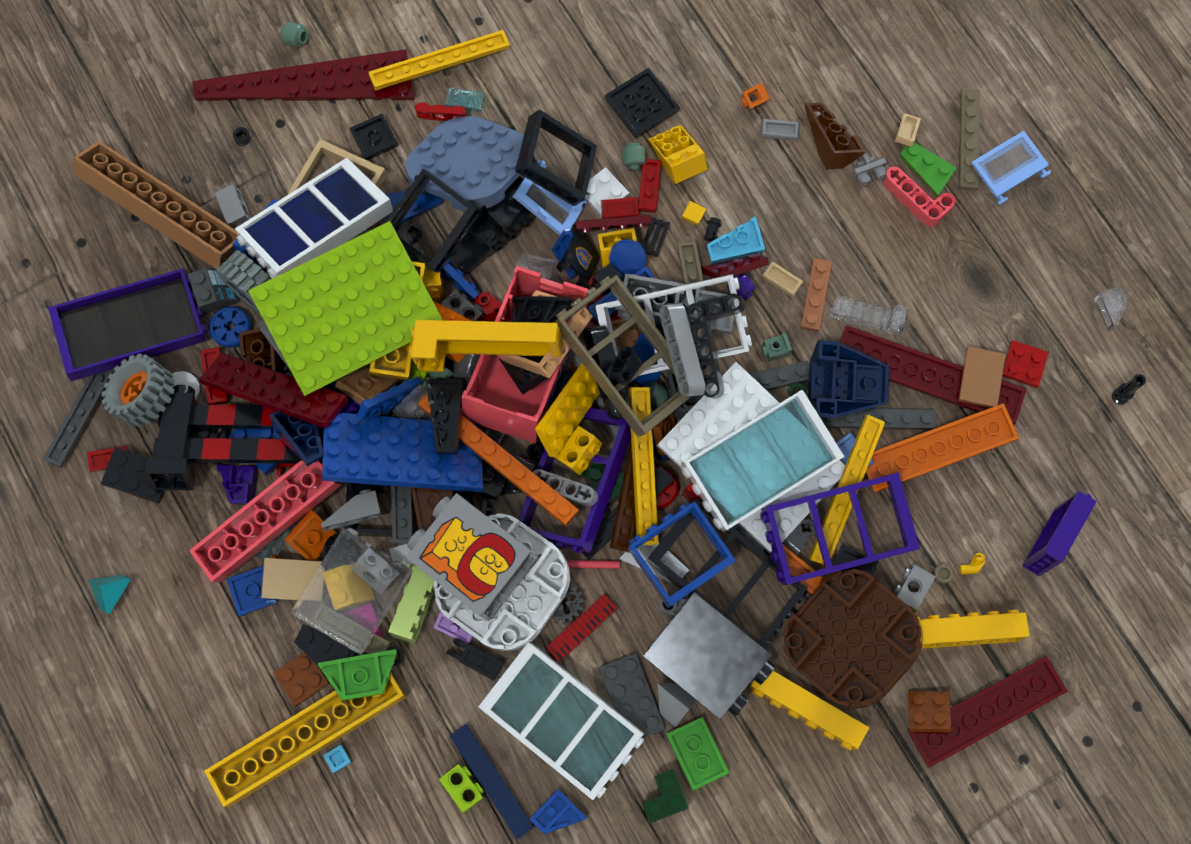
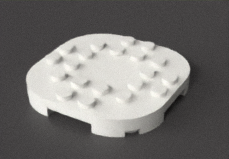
M496 514L487 517L539 558L491 620L487 621L478 616L435 580L433 588H435L436 603L448 619L452 620L484 645L496 650L512 651L526 646L527 643H531L541 632L568 591L570 570L565 556L554 544L515 517L506 514Z

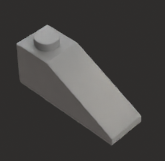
M368 489L361 491L359 495H355L321 523L323 531L381 518L382 515L376 492Z

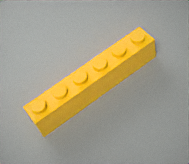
M772 671L763 684L760 685L753 680L749 687L753 690L752 693L759 698L764 696L770 700L769 703L778 709L781 707L786 709L789 716L794 719H798V717L806 721V726L813 730L818 728L823 731V736L832 741L835 738L841 742L840 746L849 751L859 748L869 730L868 726L775 671Z

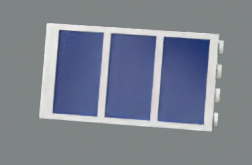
M345 158L235 228L238 235L236 239L242 247H246L247 252L252 258H257L262 269L266 268L269 276L273 279L346 243L392 213L393 208L390 199L348 158Z

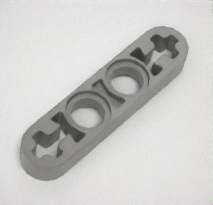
M541 469L533 471L536 476L546 480V484L550 487L554 481L559 480V486L554 490L565 499L585 506H592L598 500L597 492L590 486ZM571 486H575V492L572 495H568V489ZM581 492L586 495L591 494V497L585 498L581 495Z

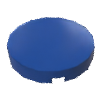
M625 239L613 245L608 259L609 263L622 276H625V273L636 274L644 267L646 254L639 242Z

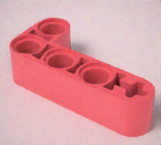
M895 166L887 170L883 179L885 187L929 227L937 225L946 217L956 201L955 197L950 193H943L934 201L909 176ZM916 201H920L923 205L917 204ZM942 202L947 203L949 206H944ZM929 214H934L936 217L933 218Z

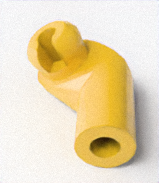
M976 553L970 564L959 565L960 575L979 573L985 564L984 554Z

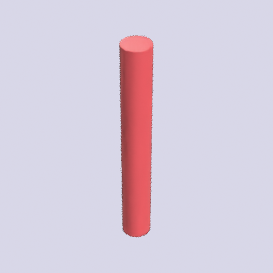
M567 560L569 568L620 569V561Z

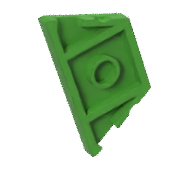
M397 650L320 662L318 666L342 701L380 695L385 692L397 656Z

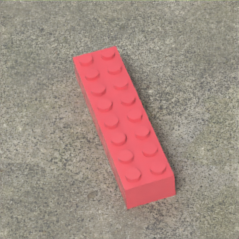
M322 459L309 466L300 461L189 551L211 582H222L342 484L341 482L322 481Z

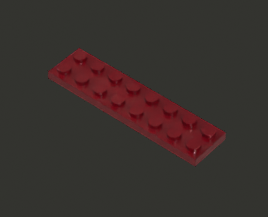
M221 353L199 378L202 385L323 428L329 426L348 401L346 395L326 388H321L304 397L294 377L225 353Z
M1045 656L951 707V733L907 732L925 764L930 768L1068 691L1049 659Z

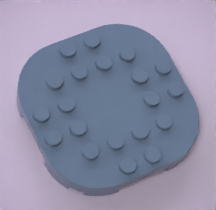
M466 116L448 120L437 126L407 157L405 167L409 184L411 186L415 181V176L419 175L422 169H426L478 208L486 206V208L492 207L505 198V191L520 176L519 173L515 172L524 135L479 117ZM431 180L421 192V195L428 192L452 202V206L455 209L467 210L465 205Z

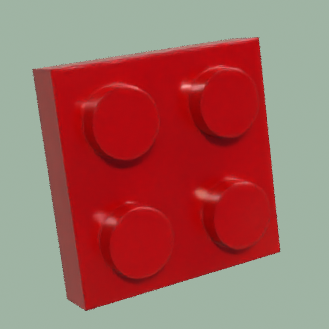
M1012 340L1004 362L1002 377L1038 388L1049 352Z

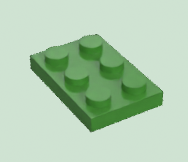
M703 717L666 734L692 791L729 774Z

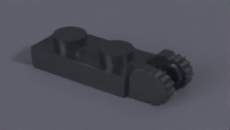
M454 638V645L465 649L461 656L455 651L448 649L446 654L459 660V663L495 681L504 663L474 646L467 645Z

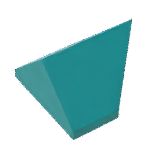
M123 575L88 579L100 610L110 615L131 579Z

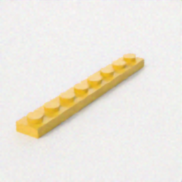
M504 30L369 71L368 73L376 91L509 49L510 44Z
M650 387L629 388V407L640 422L651 413ZM631 428L637 536L643 537L647 534L646 530L654 524L657 525L652 429L638 437ZM658 535L643 545H658Z
M865 415L837 488L862 482L883 430L884 421L870 415ZM848 492L833 495L822 523L830 558L833 556L852 508ZM816 538L808 559L824 565Z

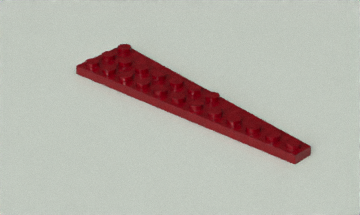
M406 49L192 81L196 101H236L237 99H246L247 101H254V99H264L265 101H272V99H282L283 101L346 99L414 100L411 80L375 91L368 73L369 71L408 60Z

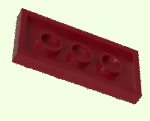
M651 215L575 221V228L579 229L580 232H589L593 227H598L599 231L610 230V226H616V229L629 228L628 224H634L635 227H647V223H651Z

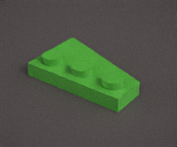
M915 142L912 147L906 145L899 156L913 172L917 173L922 179L923 184L933 191V195L936 198L957 168Z

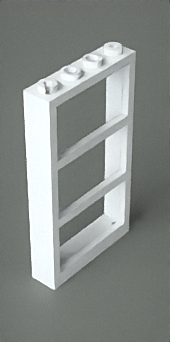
M733 274L633 297L637 302L644 301L646 314L655 325L650 302L651 298L686 291L690 306L695 303L692 289L727 281L730 294H737L736 290L740 288L738 279L733 278ZM735 299L732 301L733 308H737L739 300ZM619 300L595 306L600 326H606L609 334L613 332L608 308L622 305ZM696 310L694 311V318H698ZM741 313L735 314L741 346L716 351L717 358L749 351V346H752L750 335H746L744 329L748 327L746 316H742ZM699 329L697 332L698 337H702L701 329ZM614 339V340H612L611 342H612V345H613V349H614L615 355L617 356L618 351H617V346H616V342H615V339ZM703 348L701 351L702 356H706L708 354L705 352V348ZM660 358L657 361L658 364L651 365L640 375L670 368Z

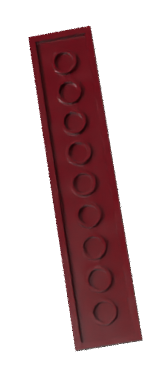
M845 326L839 343L889 365L890 382L977 413L989 409L988 407L958 401L963 373L962 366ZM1001 381L998 405L1004 403L1012 423L1015 425L1027 389Z

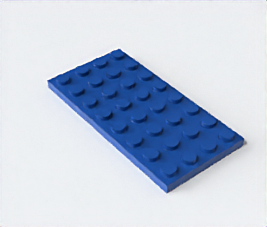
M338 413L329 426L323 428L324 455L322 458V481L482 492L483 490L482 458L460 440L457 454L438 455L435 448L432 420L377 416L361 421L356 416L357 414ZM474 424L478 429H480V425Z

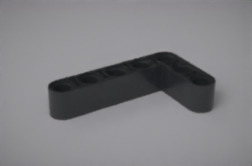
M729 294L693 303L687 308V318L705 382L704 395L713 399H718L723 395L724 387L710 321L743 312L746 303L737 294ZM738 299L739 306L732 309V301ZM720 304V310L717 313H713V306ZM700 308L701 315L698 318H694V311ZM704 327L705 334L702 337H698V330ZM708 346L709 353L706 356H702V349ZM712 365L713 372L710 375H706V367ZM715 384L717 386V391L715 394L711 395L709 392V388L711 385Z

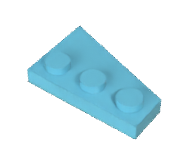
M756 216L747 223L739 225L730 233L724 234L707 244L706 248L711 264L765 252Z

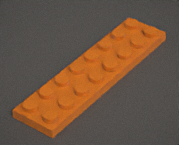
M1003 403L874 451L871 459L875 464L869 467L865 474L867 479L871 480L899 472L901 482L903 483L1017 441L1019 436ZM887 482L872 485L871 488L873 493L887 489L888 486Z

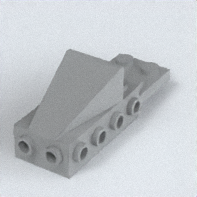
M626 273L624 281H622L632 296L686 285L674 281ZM700 288L692 289L695 303L727 295L700 290ZM686 291L650 299L655 325L663 330L659 312L662 305L682 304L687 314L689 304ZM638 301L637 303L646 313L644 301ZM720 304L713 306V313H717L720 310ZM622 305L615 307V310H618V317L626 321L631 318ZM700 308L696 309L698 317L701 315ZM734 315L711 320L712 331L731 334Z

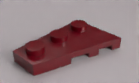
M754 253L748 257L702 266L701 270L702 274L712 278L731 274L734 277L769 264L767 257Z

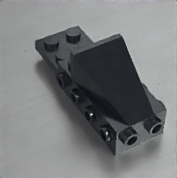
M520 176L505 191V198L501 202L489 208H486V206L479 208L482 210L449 257L450 265L454 269L458 268L464 276L487 256H492L500 251L508 241L514 239L522 229L528 227L536 218L532 212L512 197L523 181ZM531 185L526 195L545 210L544 196L540 192L536 193Z

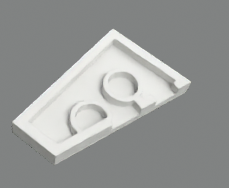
M642 545L637 550L643 559L646 560L658 545ZM669 551L660 559L662 563L681 578L689 572V569ZM625 552L619 558V560L641 569L631 553ZM645 561L656 577L663 579L669 583H672L658 570L651 566L647 561Z

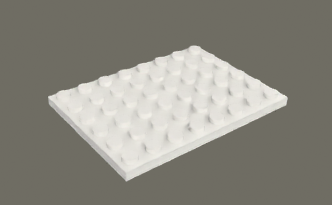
M737 362L722 376L723 395L718 399L704 395L657 444L680 468H683L681 464L780 404ZM715 384L709 389L711 395L717 391ZM784 407L762 420L798 479L828 461L809 430ZM756 424L726 442L762 501L792 483ZM721 446L691 463L692 468L710 497L733 519L757 505ZM838 460L765 507L829 491L841 478L845 465ZM821 499L815 500V504L817 505ZM807 502L773 511L781 542L789 536L810 512ZM760 509L738 524L770 553L772 548L771 544L766 540L765 532L767 530L765 524L761 521L760 513L762 511Z

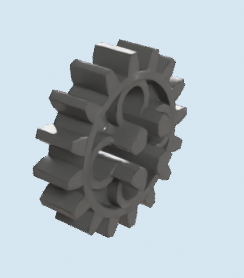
M570 582L568 591L563 599L566 601L570 595L575 596L574 601L568 600L566 602L567 609L571 610L570 614H564L563 606L560 604L550 617V619L552 617L555 618L554 623L557 624L559 620H562V624L565 625L567 619L572 623L573 616L579 617L577 611H583V608L579 606L584 604V600L579 599L583 594L582 592H576L578 589L577 585L571 588Z

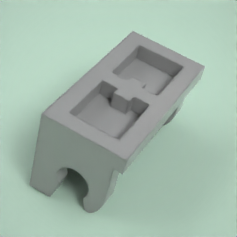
M232 184L215 193L228 226L233 225L234 228H237L251 219L241 191Z

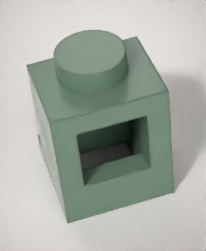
M783 333L780 336L764 340L761 351L763 356L767 357L768 362L790 356L792 348L786 333Z

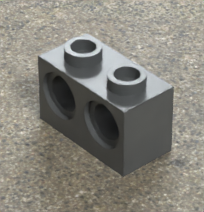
M454 290L441 303L444 307L464 317L469 314L474 315L475 317L471 321H482L484 319L483 310L477 304H471L468 301L469 298L462 292L459 294ZM454 303L461 304L458 308L451 307Z

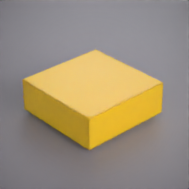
M690 201L682 215V219L698 226L706 212V208Z

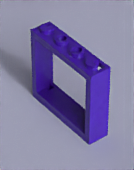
M1078 491L1057 506L1022 567L1037 576H1041L1062 563L1097 501L1092 499L1090 494L1086 495Z

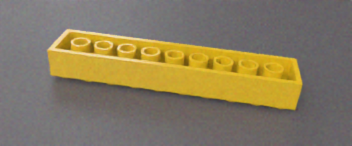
M392 672L384 694L342 701L335 690L204 770L223 807L230 808L404 700L406 696Z

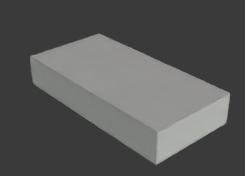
M763 119L761 138L797 141L799 122Z

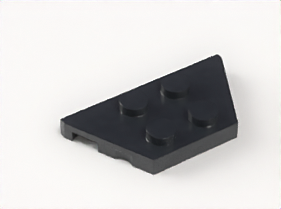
M513 296L512 322L553 323L558 319L556 315L564 309L568 311L571 308L570 304L574 300L572 297Z

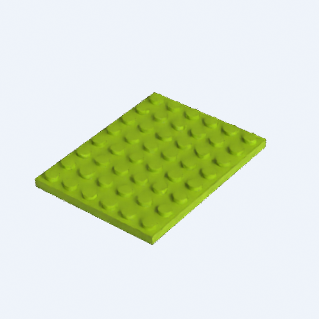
M390 221L248 290L304 397L413 342L411 331L412 327H415V320H443Z

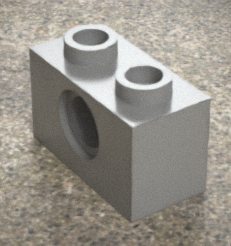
M370 547L351 569L380 595L389 588L400 574Z
M913 565L910 569L906 568L902 575L904 581L902 585H897L893 594L907 604L915 613L919 609L936 576ZM911 583L916 586L915 593L908 589V584Z

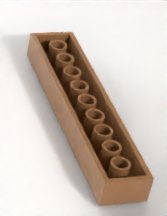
M101 141L96 142L73 157V175L216 270L235 252L233 243L237 240L236 237L238 236L236 230Z

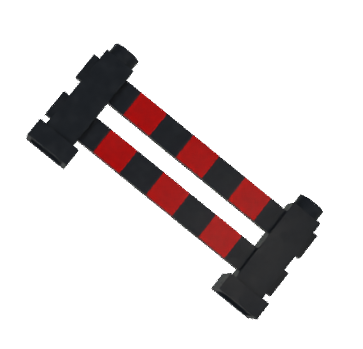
M175 385L172 387L174 393L169 395L171 398L170 403H166L164 405L166 407L165 411H160L159 435L158 438H155L152 458H147L145 474L154 490L193 491L195 475L190 463L297 464L301 460L282 439L194 438L195 428L274 429L269 414L275 412V410L261 405L197 404L194 388L188 385ZM393 408L389 413L383 414L381 412L378 416L393 417ZM347 483L350 492H361L370 489L376 493H389L388 485Z

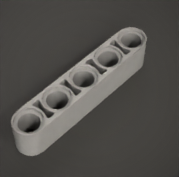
M682 304L662 305L659 312L680 394L683 397L703 395L705 392V382L686 310Z

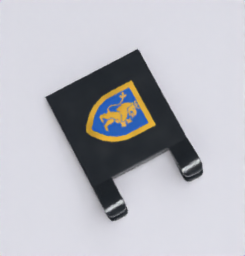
M577 230L574 232L562 260L557 264L556 269L561 273L563 269L568 271L571 267L580 277L575 285L588 289L589 278L600 255Z

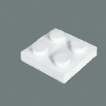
M605 167L589 180L586 200L602 218L600 200L629 197V192Z

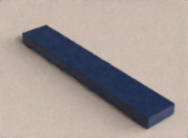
M467 724L450 735L452 741L515 838L519 839L533 829L532 823Z

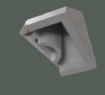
M657 683L660 715L676 727L696 702V699L677 683Z

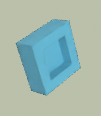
M342 745L323 755L333 773L352 763Z

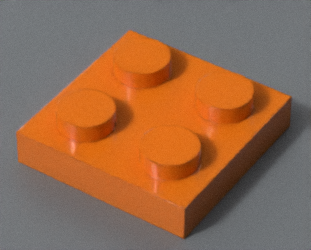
M310 510L284 540L307 561H316L323 551L326 540L336 532L334 530L324 532L321 527V523L324 521L315 512Z

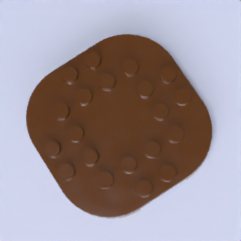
M857 569L836 571L825 577L820 582L819 588L798 612L790 616L783 634L784 650L792 666L827 698L840 706L860 709L874 705L883 699L914 664L922 649L923 630L913 610L875 577Z

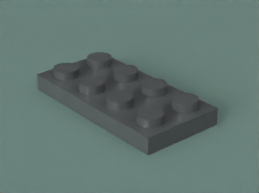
M636 653L599 667L613 708L644 732L642 738L665 730ZM619 722L626 743H628L634 733Z

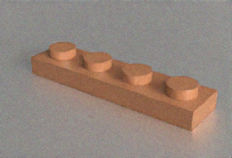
M818 258L813 259L800 329L819 332L832 261Z

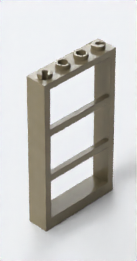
M615 275L610 279L608 276L599 283L601 285L600 288L596 290L593 287L586 292L585 295L587 297L584 300L578 298L570 304L572 309L568 312L564 309L557 314L556 317L558 319L553 323L558 324L564 340L635 434L640 437L649 432L690 397H683L680 391H677L640 422L619 394V391L626 385L618 383L613 386L592 358L594 354L636 323L657 353L641 365L631 381L660 358L664 360L675 375L664 337L619 277ZM610 288L631 318L587 351L565 321Z

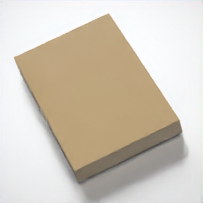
M264 558L261 598L322 601V573H324L325 562Z

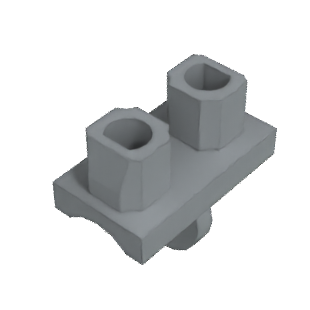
M864 154L860 157L861 161L856 163L858 168L854 169V174L851 175L853 181L857 180L861 187L872 181L869 176L870 174L874 173L877 180L884 179L887 162L885 158L875 161L874 157L868 158Z

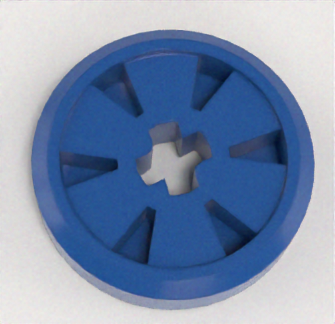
M230 306L218 310L209 322L211 337L218 345L225 348L240 346L239 333L252 330L250 318L245 311L238 307ZM233 324L235 328H231V331H229L226 327Z

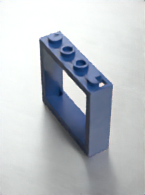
M695 501L691 504L687 502L678 508L680 512L675 515L672 513L668 514L662 519L663 523L658 527L656 524L646 530V535L640 537V535L629 541L631 545L627 548L668 608L736 561ZM691 513L723 560L669 597L637 549Z

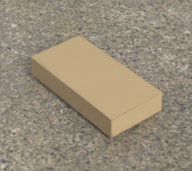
M904 113L895 142L912 147L921 118Z
M773 261L762 275L764 280L792 298L803 284L801 279Z

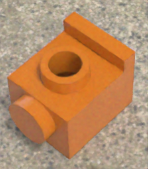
M760 83L744 91L741 94L742 98H740V101L744 108L748 107L751 110L767 102L770 97L763 83ZM750 96H756V101H751Z

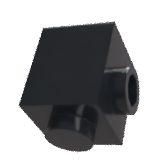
M609 263L603 269L599 268L594 272L592 286L597 290L601 287L599 283L608 276L611 279L617 275L622 281V275ZM610 288L605 290L602 294L604 296L611 291Z

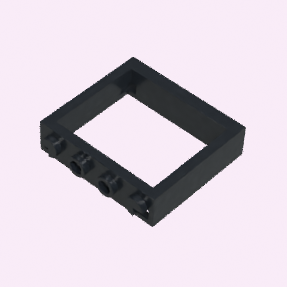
M539 109L528 117L515 172L570 205L575 206L585 200L597 145ZM540 127L582 153L575 187L532 161Z
M422 169L419 175L415 176V181L411 187L405 190L402 200L394 206L391 216L384 222L390 221L396 230L430 180L465 205L467 210L432 260L398 235L406 252L421 263H425V266L431 271L439 273L482 210L430 171Z

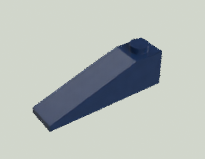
M278 411L269 414L276 433L306 466L323 458L324 452L317 425Z

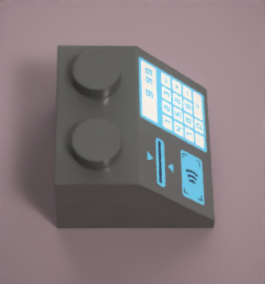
M203 268L188 274L198 307L204 315L240 303L238 296L223 282L216 273L215 268Z

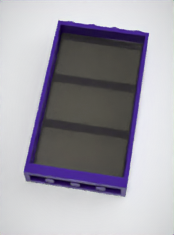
M182 268L48 307L65 372L70 381L112 370L117 365L120 367L122 365L121 361L124 359L129 361V356L142 354L144 356L145 354L152 358L205 342V334L208 333L205 323L200 322L199 318L203 317L199 307L195 306L196 298L194 292L190 290L189 286L191 283L184 269Z

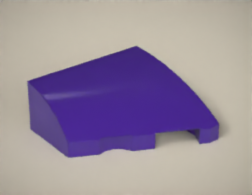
M217 465V471L221 473L222 485L227 491L226 496L230 504L246 505L255 498L257 467Z

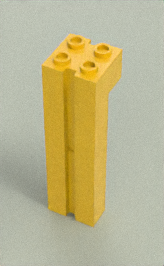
M415 320V327H412L411 331L413 344L409 347V356L420 371L444 372L446 354L545 356L551 350V356L562 357L563 337L557 323Z

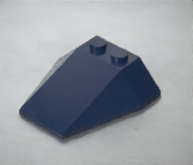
M817 341L809 362L808 399L819 417L836 418L888 404L889 365L839 342Z

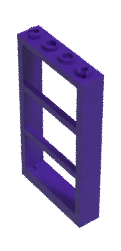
M591 407L583 417L584 420L620 428L609 458L594 455L590 461L606 465L597 489L598 500L591 506L581 537L577 540L531 528L553 543L557 548L565 549V547H568L573 552L582 554L583 551L591 552L631 439V427L624 418L614 420L607 415L605 410ZM546 449L543 451L537 469L550 472L555 457H550ZM529 496L526 497L518 519L528 527L537 507V503Z
M899 472L761 508L760 518L766 526V540L771 544V559L776 563V577L778 582H781V585L796 583L920 549ZM887 482L904 547L874 555L856 489ZM848 492L866 557L832 566L815 500ZM807 502L825 568L791 577L773 511Z

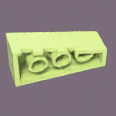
M413 564L410 572L412 576L409 583L407 582L404 587V595L397 606L396 614L388 632L393 638L415 645L435 588H433L434 580Z

